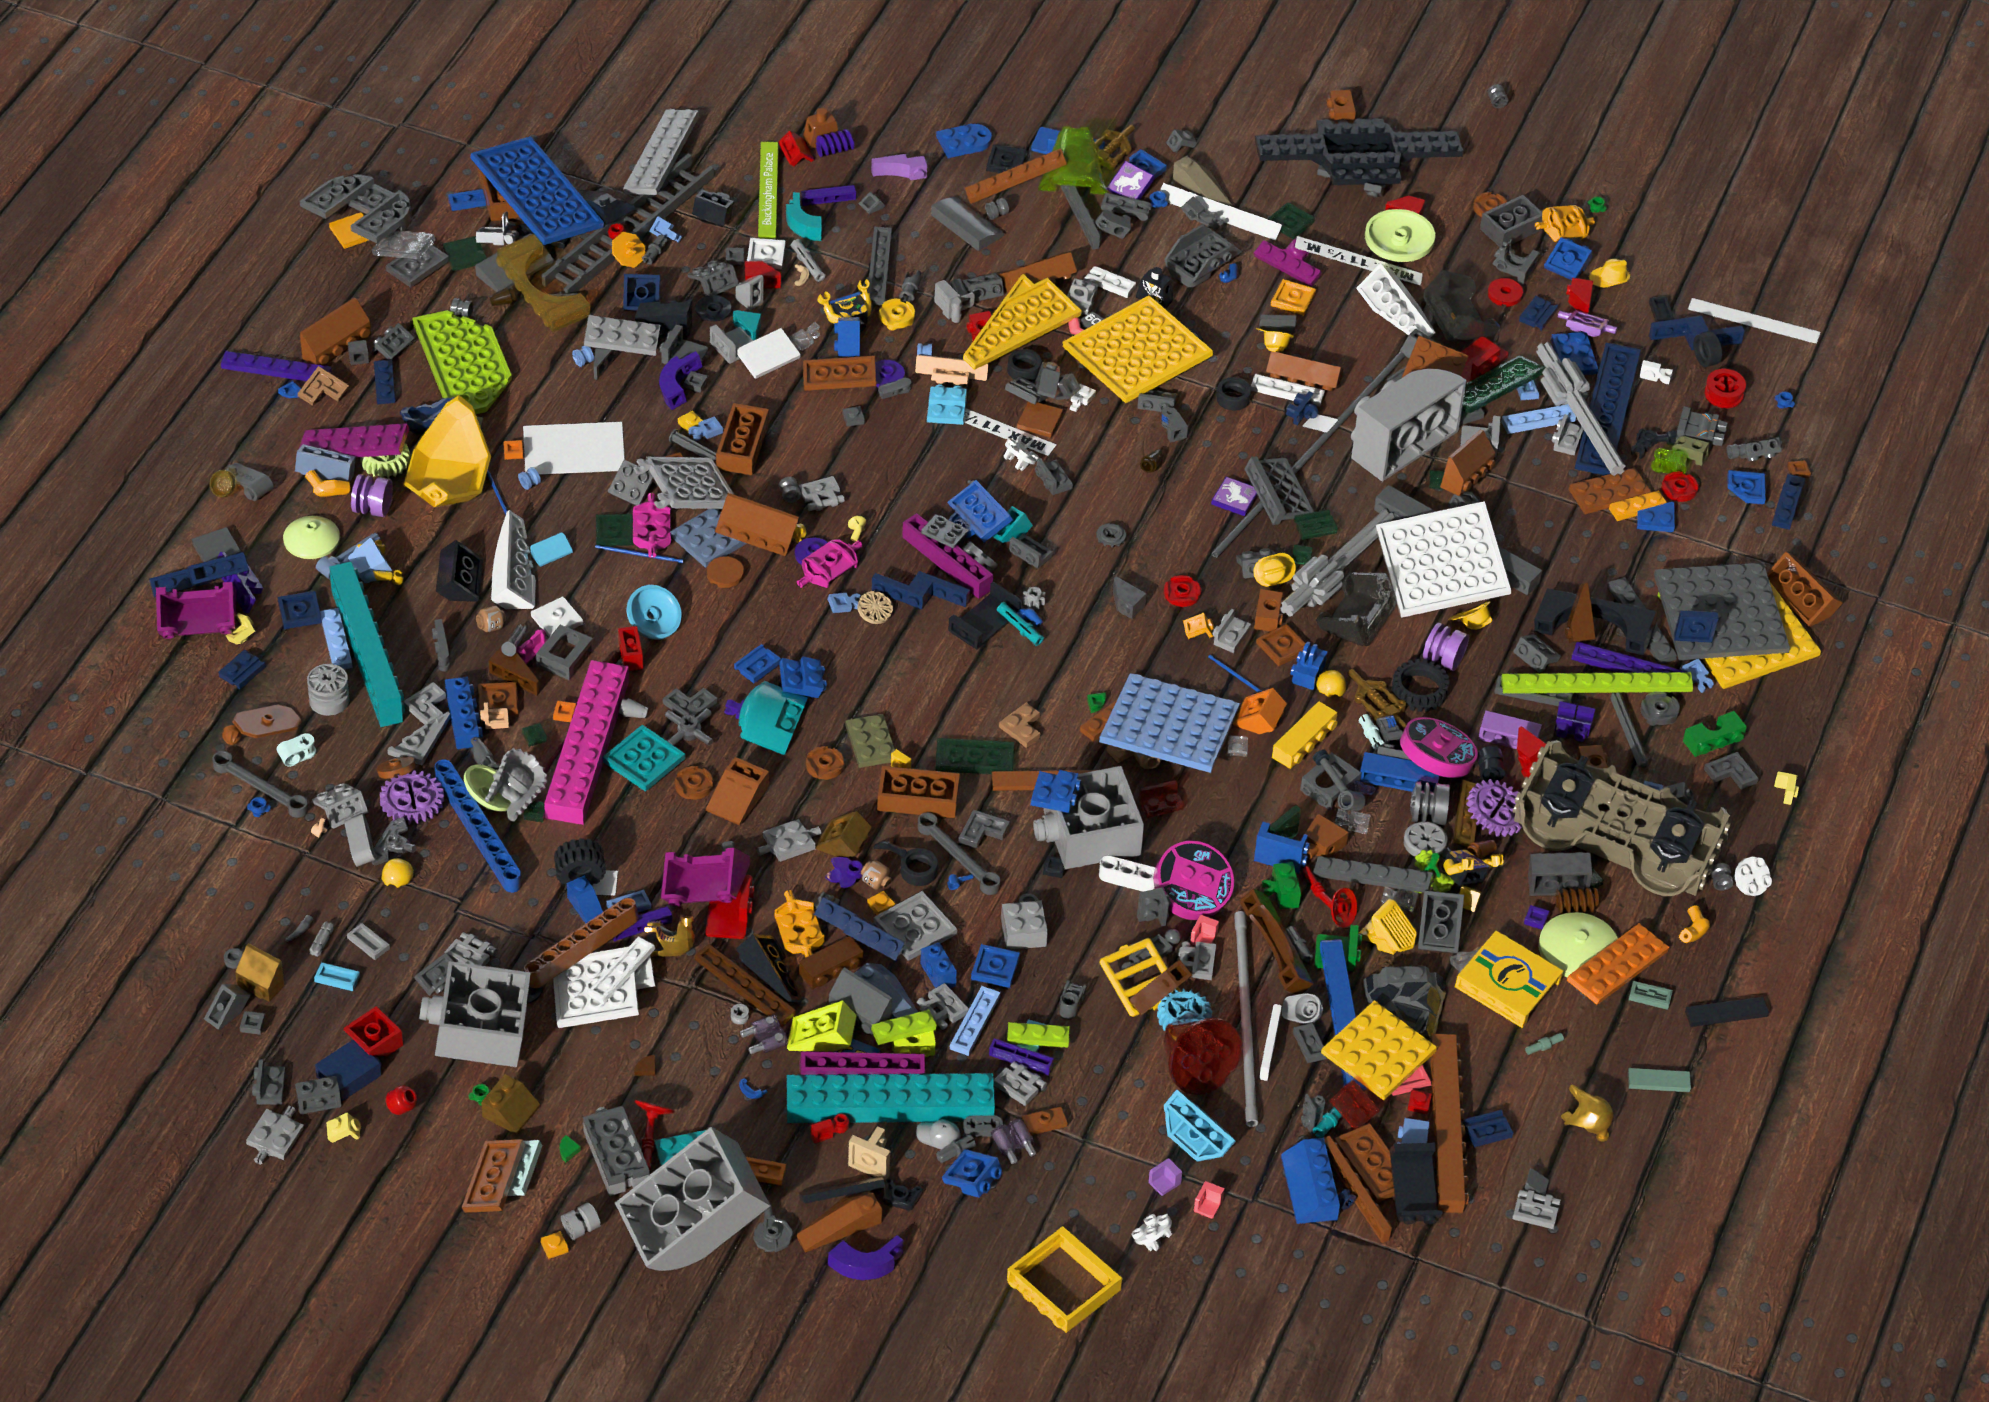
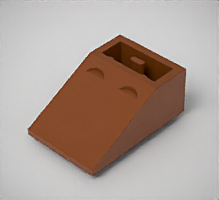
M734 757L725 769L706 807V811L741 825L768 789L769 771Z

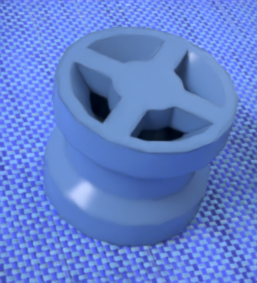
M918 343L917 355L932 356V344L922 345V343Z
M582 346L580 350L576 349L572 352L573 359L579 367L584 366L586 362L594 361V355L589 346Z
M533 467L528 468L527 472L518 474L520 484L526 490L530 489L532 485H538L541 482L539 473Z

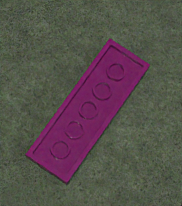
M408 424L305 430L299 448L304 444L355 457L401 455L410 428Z

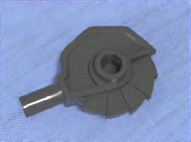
M770 1204V1207L764 1211V1222H760L757 1228L754 1229L753 1240L757 1247L765 1250V1252H778L789 1246L793 1231L785 1220L777 1219L773 1216L772 1205Z

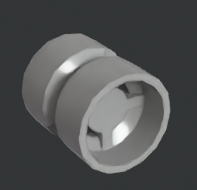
M588 1202L577 1207L576 1212L571 1210L561 1216L563 1227L572 1240L583 1236L585 1231L591 1232L600 1227L598 1214Z

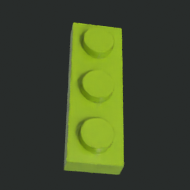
M925 1010L872 1024L871 1030L877 1044L881 1045L936 1030V1023L930 1010Z
M1008 1022L1007 1043L1068 1047L1069 1026Z

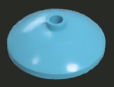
M645 585L635 590L627 602V616L632 627L637 626L639 634L649 639L658 640L669 637L677 630L681 622V608L675 596L667 589L657 585Z

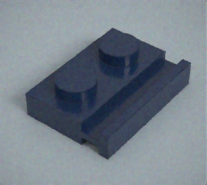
M1535 296L1520 315L1519 321L1534 328L1538 327L1542 331L1557 312L1558 305L1554 306L1551 302Z
M244 649L218 673L220 678L233 686L236 685L240 690L266 668V664Z
M1502 1110L1471 1117L1463 1121V1125L1466 1127V1132L1474 1147L1513 1137V1131L1506 1117L1503 1116Z

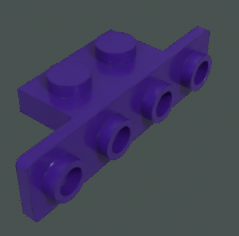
M220 552L217 559L227 555L225 552ZM249 566V571L222 578L224 582H233L237 591V602L244 613L250 612L256 600L253 594H261L263 590L262 585Z

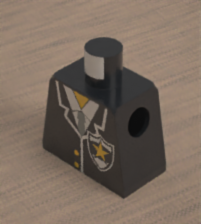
M1154 267L1148 270L1142 277L1136 298L1141 300L1149 295L1166 309L1174 300L1172 279L1163 275L1161 268Z

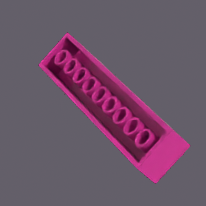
M591 660L544 803L545 819L584 825L603 765L602 757L606 755L621 702L624 699L629 683L628 666Z

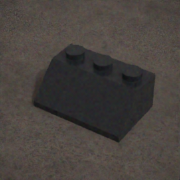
M454 540L440 551L436 592L449 601L477 602L480 596L484 559L459 541Z

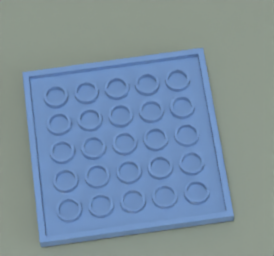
M1130 673L1100 735L1099 742L1211 773L1239 710L1240 703Z

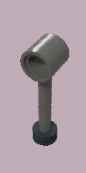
M1325 749L1316 752L1313 760L1318 766L1322 765L1341 792L1338 797L1339 807L1343 810L1360 811L1365 805L1364 795L1361 792L1348 790L1329 763L1330 756Z

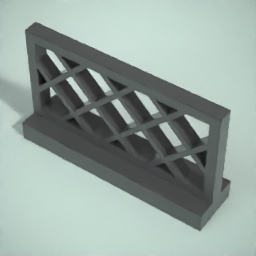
M1257 456L1250 458L1245 471L1273 525L1280 524L1281 520L1314 516L1315 513L1286 458L1259 460ZM1281 464H1282L1283 467H1284V469H1285V471H1283L1282 469L1276 467V465H1281ZM1262 466L1269 468L1270 472L1265 471ZM1272 471L1281 475V479L1271 474ZM1285 477L1292 482V485L1285 482L1283 478ZM1270 480L1278 483L1277 487L1271 484ZM1279 485L1289 489V492L1287 493L1278 488ZM1290 492L1298 494L1300 499L1291 495ZM1276 493H1278V494H1280L1281 496L1285 497L1284 501H1283L1282 499L1278 498V496H1277ZM1289 499L1290 501L1296 503V506L1294 507L1293 505L1285 501ZM1298 505L1305 508L1306 511L1303 512L1302 510L1298 509ZM1283 507L1289 509L1292 513H1286Z

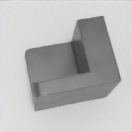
M1073 373L1060 375L1057 385L1061 392L1055 398L1057 400L1069 399L1081 389Z

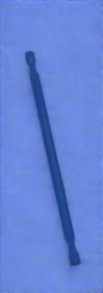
M487 470L489 481L506 515L508 510L489 470Z
M595 546L598 549L649 557L648 553L608 546ZM656 555V557H654L655 559L683 563V559H675L660 555Z
M1212 655L1208 656V658L1215 661L1219 666H1221L1229 673L1237 677L1239 680H1241L1246 685L1254 689L1256 692H1262V690H1260L1252 683L1244 679L1242 676H1240L1235 671L1227 667L1225 664H1223L1219 660H1216Z

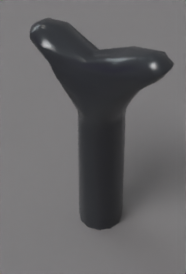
M895 836L873 846L874 849L890 850L902 857L907 854L905 849L895 844Z

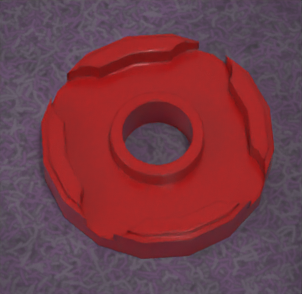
M1499 278L1491 282L1488 287L1489 299L1499 306H1502V304L1506 305V307L1517 305L1523 296L1522 286L1512 279Z
M1680 471L1671 472L1664 477L1661 489L1663 494L1669 499L1685 502L1697 495L1698 482L1690 474L1685 475Z
M1174 576L1165 583V599L1175 606H1191L1200 599V584L1189 576ZM1184 589L1186 590V592H1180L1178 590Z

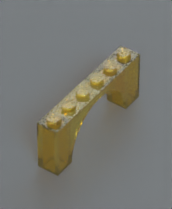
M535 234L497 249L496 262L498 266L504 269L508 279L514 282L516 289L522 292L526 302L532 305L535 313L540 315L544 325L549 327L552 332L587 318L590 315V304L581 293L564 297L552 296L539 291L529 282L526 276L528 268L536 260L543 257V244Z

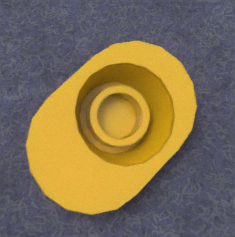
M1609 259L1603 267L1593 270L1590 273L1589 279L1593 281V285L1606 288L1627 282L1630 279V274L1627 271L1625 260Z
M1261 330L1264 332V344L1269 351L1282 352L1287 348L1290 338L1294 337V335L1288 333Z
M1285 553L1264 557L1255 564L1253 570L1254 577L1260 585L1266 587L1287 582L1295 574V562L1290 555Z
M1490 601L1474 609L1456 614L1448 620L1460 619L1467 628L1480 629L1492 622L1487 607Z

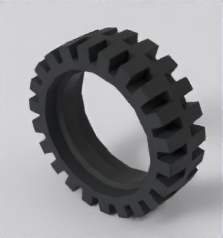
M1415 659V663L1412 660H1409L1407 664L1405 662L1402 663L1394 673L1392 693L1399 700H1404L1406 702L1405 708L1410 706L1412 711L1417 708V712H1422V709L1428 712L1430 707L1432 710H1435L1437 706L1440 707L1445 702L1449 690L1448 674H1446L1444 669L1441 670L1440 665L1434 666L1435 662L1432 661L1428 664L1425 659H1423V662H1420V659ZM1424 676L1436 682L1439 689L1429 695H1417L1405 689L1402 682L1408 677Z

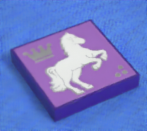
M1125 161L1107 186V190L1118 196L1140 200L1155 177Z
M1226 477L1212 498L1211 504L1246 516L1258 494L1252 485Z

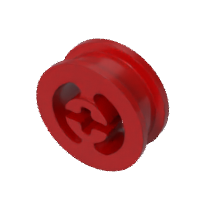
M1717 369L1707 377L1704 391L1705 397L1711 404L1720 408L1736 407L1743 401L1746 381L1741 374L1734 370Z

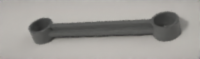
M219 751L213 755V768L216 772H229L287 806L288 812L292 817L300 818L307 814L308 803L304 796H291L233 762L232 755L227 751ZM220 760H227V761H228V762L225 763V764H218V763H217V762L220 761ZM296 804L303 805L302 808H292V806Z
M927 812L922 813L918 817V831L924 835H931L980 882V890L984 894L994 895L999 891L1000 877L996 873L986 872L937 825V817L934 814ZM923 822H931V823H933V825H931V826H925V825H923V824H921V823H923ZM987 881L995 882L996 885L988 886L984 883Z

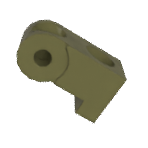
M1680 436L1673 445L1672 452L1678 457L1695 460L1696 465L1703 466L1709 456V443Z

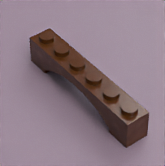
M1252 889L1239 902L1246 915L1255 923L1272 949L1280 973L1278 977L1284 989L1295 995L1303 994L1314 983L1268 895Z

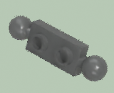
M1170 929L1166 932L1165 938L1158 934L1151 939L1161 958L1172 951V945L1179 943L1181 935L1178 930ZM1143 948L1129 956L1130 962H1125L1121 966V971L1151 958L1152 956L1148 949ZM1148 967V968L1142 970L1141 972H1142V973L1145 972V971H1146L1147 969H1149L1150 967Z

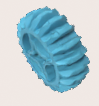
M1184 988L1181 992L1175 989L1173 993H1169L1158 1005L1157 1017L1159 1025L1163 1026L1164 1031L1169 1030V1035L1176 1034L1177 1038L1184 1036L1186 1039L1189 1035L1192 1038L1196 1034L1201 1035L1211 1023L1212 1011L1210 1002H1206L1205 996L1200 997L1199 992L1194 994L1192 989L1189 992H1185Z

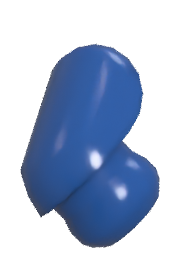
M1020 609L1017 612L1024 620H1030L1035 627L1043 623V620L1033 609Z

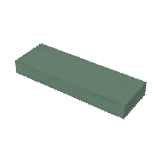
M1629 1068L1628 1087L1629 1089L1690 1092V1072Z

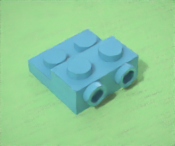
M936 385L931 387L927 422L963 425L967 389H963L961 386L946 388L943 385Z

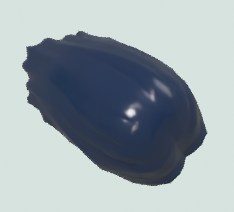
M455 397L442 398L432 405L424 404L418 407H404L400 411V415L405 424H408L410 432L416 435L423 434L446 403Z

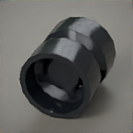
M1487 746L1479 750L1477 759L1481 779L1485 782L1491 779L1493 783L1496 780H1502L1505 777V767L1501 749L1495 746Z

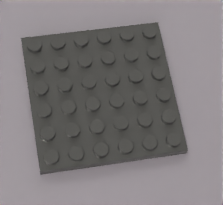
M1764 563L1655 570L1654 577L1679 660L1789 653L1790 646ZM1680 610L1718 612V622L1712 643L1674 641V632Z

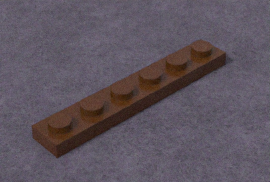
M710 944L695 954V961L768 1017H773L775 1022L781 1027L796 1015L794 1008Z

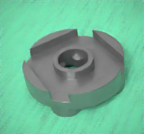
M971 542L963 549L964 552L972 556L974 560L991 573L998 565Z
M1651 692L1642 700L1641 714L1647 720V723L1652 726L1675 723L1680 709L1676 698L1666 696L1667 693Z

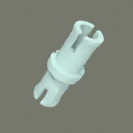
M1362 715L1365 721L1360 717L1359 723L1364 729L1365 737L1370 740L1373 749H1378L1379 745L1377 742L1383 747L1384 742L1379 735L1378 727L1373 724L1370 715Z

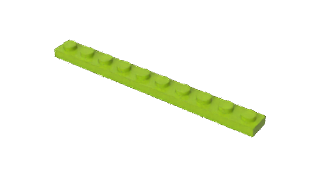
M1691 672L1502 674L1501 676L1503 693L1693 691Z

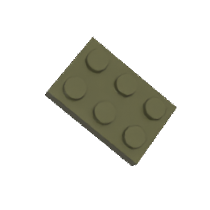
M883 714L846 720L845 726L859 768L891 763V753L895 749Z

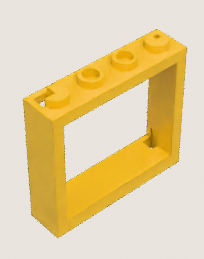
M1062 1226L1008 1268L1007 1281L1012 1288H1016L1021 1292L1028 1302L1031 1301L1041 1314L1048 1316L1057 1328H1061L1067 1333L1121 1290L1122 1277ZM1059 1247L1105 1286L1068 1316L1023 1277L1024 1274Z

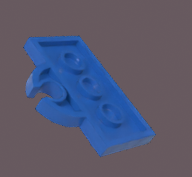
M977 480L947 502L954 510L949 521L960 524L968 529L966 538L976 534L985 543L1013 521L1005 509Z

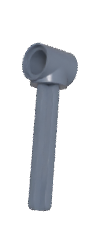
M377 533L371 534L337 557H322L317 562L316 569L330 580L329 566L349 562L348 557L353 553L356 546L363 544L369 538H372L374 542L381 539Z

